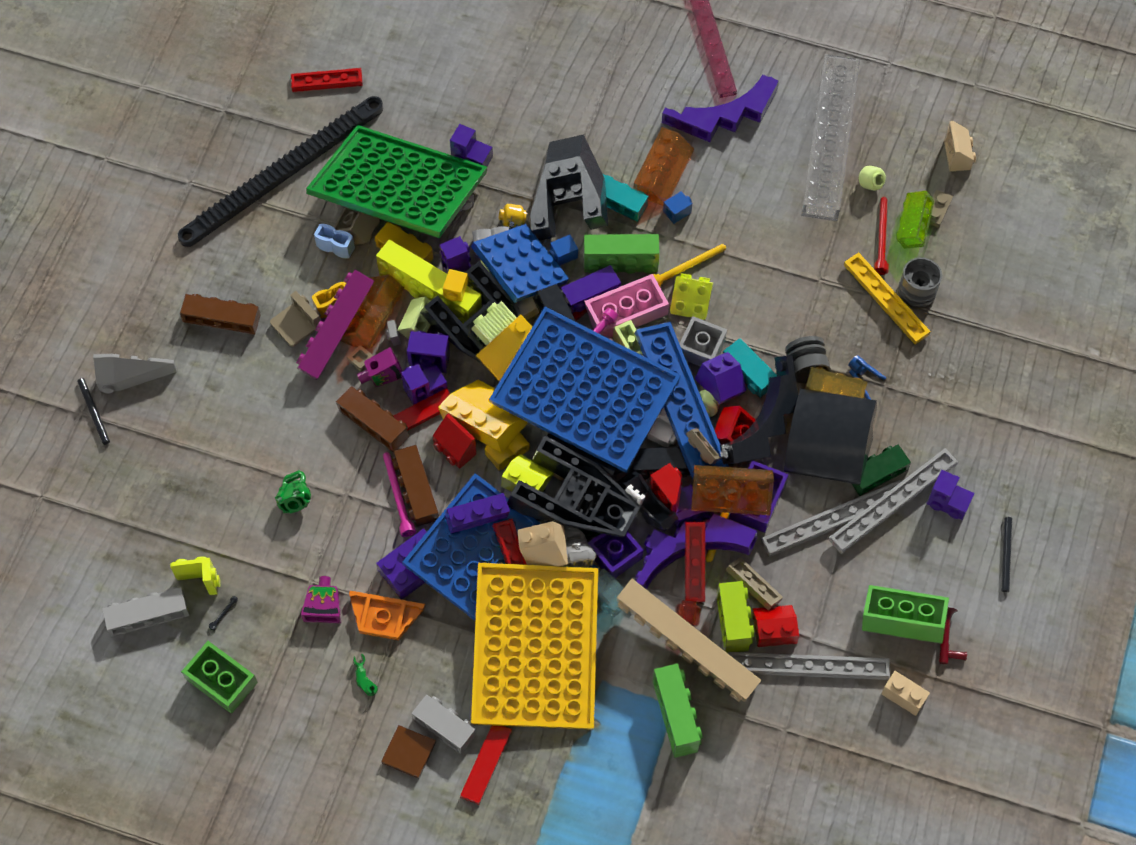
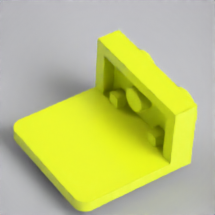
M681 273V276H676L670 313L691 318L693 316L702 320L706 319L714 282H710V278L699 277V280L692 279V275Z
M197 557L195 560L178 559L170 563V568L177 580L203 578L209 595L218 594L217 587H220V577L217 575L216 568H214L210 558Z

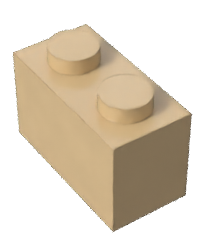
M894 671L881 694L917 716L930 692L897 671Z

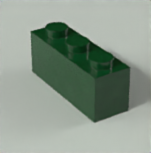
M899 444L894 447L888 446L881 454L877 456L874 454L868 457L861 485L851 484L858 495L862 496L908 471L911 461Z

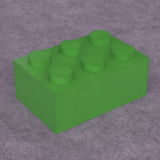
M209 641L204 644L181 671L188 682L231 714L258 683L253 673Z

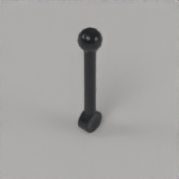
M236 596L230 598V602L217 619L209 624L210 630H216L219 621L230 607L237 603L238 598Z

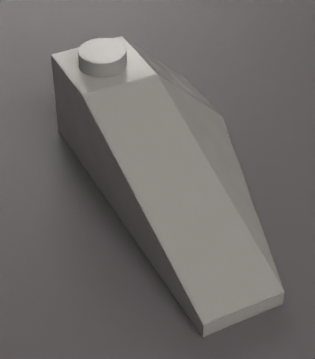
M119 354L93 355L96 384L99 391L104 393L121 391L177 372L174 360L148 358L146 361L139 359L138 356H131L130 359L119 358Z

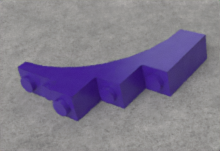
M713 514L711 520L708 519L706 521L705 550L721 549L750 555L757 541L756 530ZM685 522L676 529L674 537L655 529L651 535L647 536L644 544L647 551L643 562L644 567L642 571H638L635 577V581L646 590L652 580L664 568L685 556Z

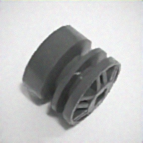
M914 258L905 264L898 286V294L906 304L913 307H925L935 300L942 279V271L938 264L927 258Z
M818 336L801 337L790 342L785 347L786 355H792L797 383L815 382L830 373L831 367L826 356L825 344L822 338Z

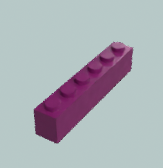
M354 270L353 273L348 272L343 281L346 283L343 290L341 288L338 289L334 296L337 299L334 306L329 305L325 312L327 318L324 322L320 320L315 329L318 332L315 338L311 337L305 346L309 349L305 355L301 353L296 362L299 364L298 370L315 380L320 376L374 283V280L357 270Z

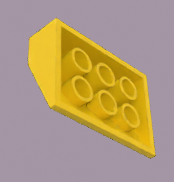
M519 315L476 355L499 382L532 329L530 323L522 315Z
M476 380L451 393L438 408L442 419L449 413L475 439L501 453L528 424L525 420L490 403L489 398L495 388L480 380Z

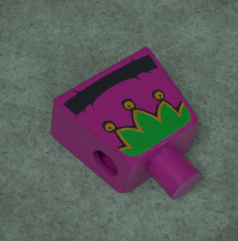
M390 347L365 360L364 364L367 370L357 373L361 384L372 380L374 385L379 387L402 379L401 372L403 371Z
M320 576L319 585H310L308 587L301 612L303 622L341 623L339 591L336 586H330L331 577Z

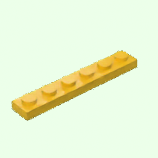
M859 252L844 262L845 268L915 345L930 335L931 331Z

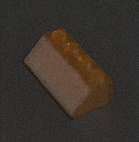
M662 127L634 181L633 189L644 192L649 196V201L663 206L664 201L672 197L694 152V148L678 132Z
M389 274L369 277L374 280V283L343 334L341 342L356 348L361 345L365 349L372 348L376 344L378 335L385 328V323L393 313V308L396 302L400 300L404 289Z
M694 465L691 510L770 516L774 482L773 470Z

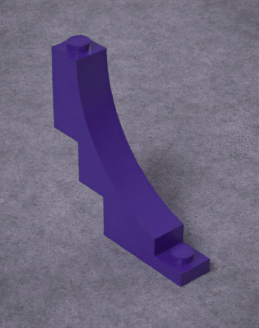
M762 74L759 81L747 93L719 106L706 108L685 107L682 114L665 107L662 112L661 123L711 142L719 126L736 132L743 117L760 123L777 92L779 81L771 76Z

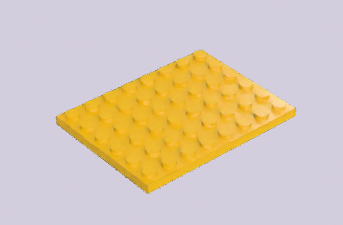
M478 563L471 724L594 729L598 568Z

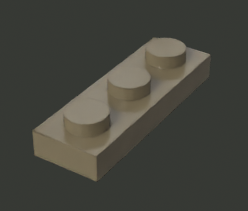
M741 557L728 565L726 571L736 581H743L744 588L747 587L748 592L768 611L782 600L783 597Z

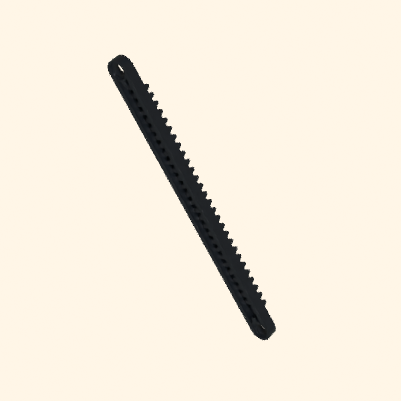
M371 96L356 107L352 106L350 111L347 110L344 115H340V118H335L333 123L330 122L327 127H323V130H318L316 135L312 134V137L307 138L306 142H301L300 146H295L294 150L284 154L283 158H278L276 163L272 162L270 167L267 166L265 170L260 171V174H255L253 179L249 178L247 183L244 182L241 187L238 186L236 191L232 190L230 195L227 194L224 199L221 198L218 203L215 202L213 207L209 206L207 211H202L201 215H197L193 221L179 230L178 239L180 244L185 247L195 245L347 138L357 125L364 126L383 111L381 98ZM372 103L379 104L376 109H372L369 106ZM189 233L193 235L192 238L189 240L183 239V236L185 234Z

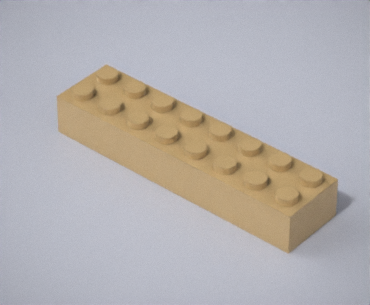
M631 579L617 596L618 607L626 614L631 612L637 623L641 626L646 624L650 627L649 632L656 638H664L666 645L673 651L677 649L683 653L681 657L689 664L694 662L698 665L697 670L706 677L708 675L712 676L715 679L714 683L721 689L726 687L731 691L729 695L736 701L740 702L742 700L745 702L760 683L761 679L635 580Z

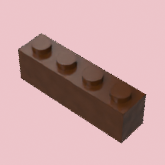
M185 294L180 311L182 321L185 323L249 334H256L261 316L259 307L252 303L242 304L234 300L225 301L216 297H202L198 294Z
M351 386L336 401L337 407L342 414L393 453L409 438L407 425L401 420L397 421L390 411L381 409L375 400L368 399L362 390H356Z
M417 445L394 451L395 458L392 459L395 470L399 469L400 475L397 477L400 487L404 486L406 491L403 493L405 503L410 504L411 509L408 512L411 521L415 520L417 527L435 522L439 518V514Z

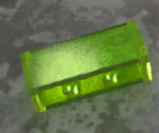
M927 191L910 192L906 195L899 229L896 233V239L904 249L924 247L934 200Z

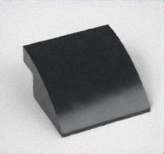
M800 388L788 439L784 472L861 485L873 441V422L877 411V400Z

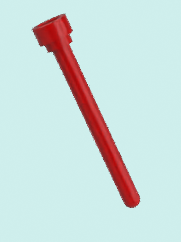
M886 197L880 199L878 260L874 263V270L879 275H886L889 272V264L885 260L888 201Z

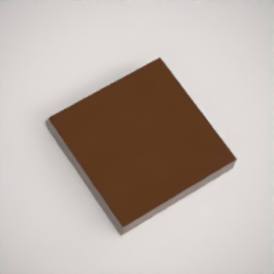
M398 725L381 763L419 779L436 744V740Z

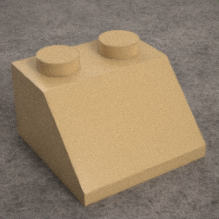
M950 121L944 139L949 171L971 170L973 163L976 162V154L972 152L973 138L969 136L968 129L954 121Z
M552 521L518 530L519 549L527 565H568L563 525Z

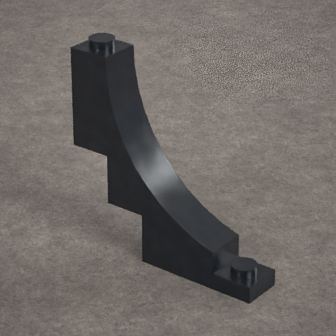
M792 355L774 357L777 376L769 377L768 391L761 412L752 426L743 435L729 443L720 445L723 464H734L770 457L768 437L786 434L783 415L794 413L798 399Z

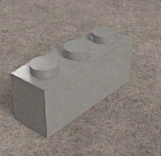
M426 694L411 713L414 721L460 754L464 752L476 736L475 726L470 721L460 719L455 710L452 708L446 709L435 696L431 698Z

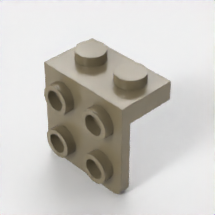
M297 291L290 295L292 304L270 320L271 326L291 347H294L315 332L321 316L315 307L311 308L307 298L304 295L300 296Z

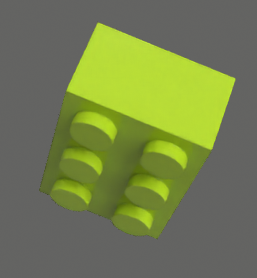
M743 581L719 583L716 600L723 647L726 653L749 651L750 644H753L754 628L753 625H750L749 619L751 618V608L747 606L748 589L747 587L744 588Z

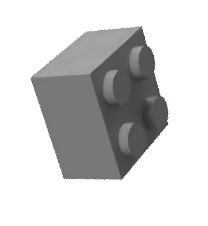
M692 316L680 341V347L686 361L701 366L702 363L719 356L726 341L727 329Z

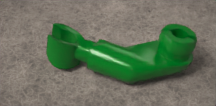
M361 654L362 663H357L354 656L353 664L357 667V670H355L356 683L368 696H374L378 691V687L366 677V670L363 666L365 656Z

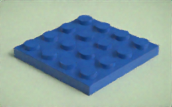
M526 224L475 241L471 245V248L514 303L534 296L541 289L555 284L558 286L566 284L569 280L568 276L557 262L553 260V257Z

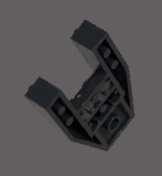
M584 134L549 142L530 214L532 233L539 241L556 237L554 206L582 199L584 221L590 230L608 226L605 178Z
M478 261L465 273H468V286L481 294L482 302L485 306L462 324L437 295L423 307L420 313L434 329L448 336L449 341L460 351L483 364L476 355L486 345L472 331V327L475 325L473 321L480 315L484 317L489 313L487 309L494 302L499 304L502 301L516 318L521 313L517 303L513 302L503 287L483 264Z
M544 436L534 454L532 462L564 478L562 486L555 498H552L519 480L509 497L508 507L525 516L624 538L640 505L597 463Z

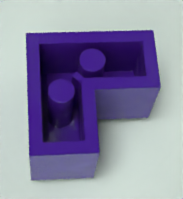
M462 124L458 125L450 139L451 155L488 166L493 158V147L477 141L476 130Z
M419 364L409 366L401 372L404 391L413 405L447 388V382L437 365L428 366L421 370Z
M941 469L927 505L936 511L941 510L948 513L954 519L963 520L975 493L957 486L960 477Z

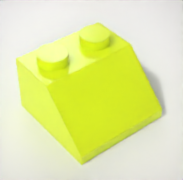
M520 454L510 462L503 473L501 487L512 492L520 480L543 492L554 473Z

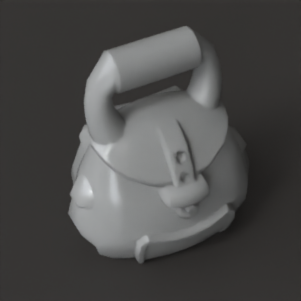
M578 528L564 530L565 538L580 536V539L566 541L568 565L562 567L587 568L592 566L596 558V552L587 543L585 534Z

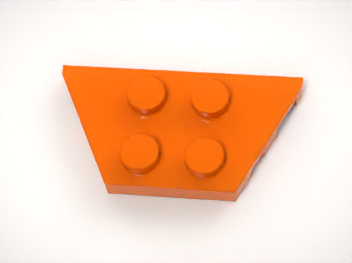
M349 591L360 634L399 640L425 609V604Z

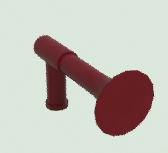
M948 607L943 643H940V664H948L949 658L967 660V652L949 650L950 622L952 615L958 612L955 608Z

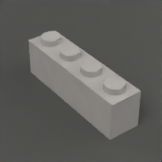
M172 587L165 592L150 593L147 597L131 598L127 602L120 604L112 603L102 608L106 628L111 637L189 616L185 594L181 587Z

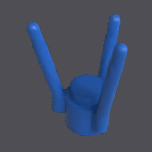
M859 355L855 356L848 364L851 368L849 373L854 377L866 399H871L857 374L862 375L869 370L883 380H886V377L867 364Z

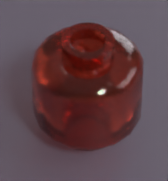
M681 600V603L675 607V613L693 627L700 624L701 608L697 606V602Z

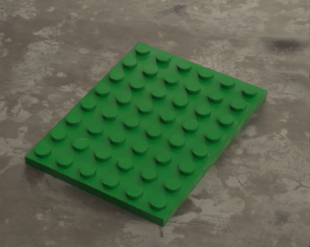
M357 125L306 188V194L440 238L486 175L487 166Z

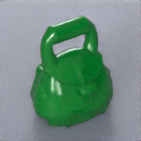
M300 470L284 477L282 487L279 488V492L275 496L277 507L283 513L291 514L306 508L311 501V492L305 483L306 476Z

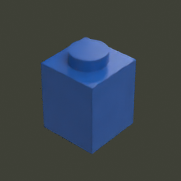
M680 191L664 201L663 212L675 224L691 214L692 200Z
M568 235L551 242L549 254L560 266L578 258V247L572 236Z

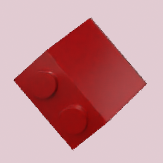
M741 406L723 407L714 429L720 445L729 443L743 435L756 419Z
M448 413L433 434V447L437 452H442L452 466L456 465L460 469L477 455L475 438Z
M669 463L650 475L651 490L667 508L677 513L681 496L682 474L677 467L674 468Z
M792 605L774 606L769 611L765 607L752 608L757 647L798 643L800 636L798 622Z

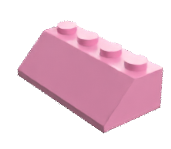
M651 274L585 301V306L593 329L602 321V314L607 308H611L618 314V320L614 324L607 325L600 333V335L609 339L613 337L614 327L629 320L632 321L636 328L668 315L669 303L655 277Z

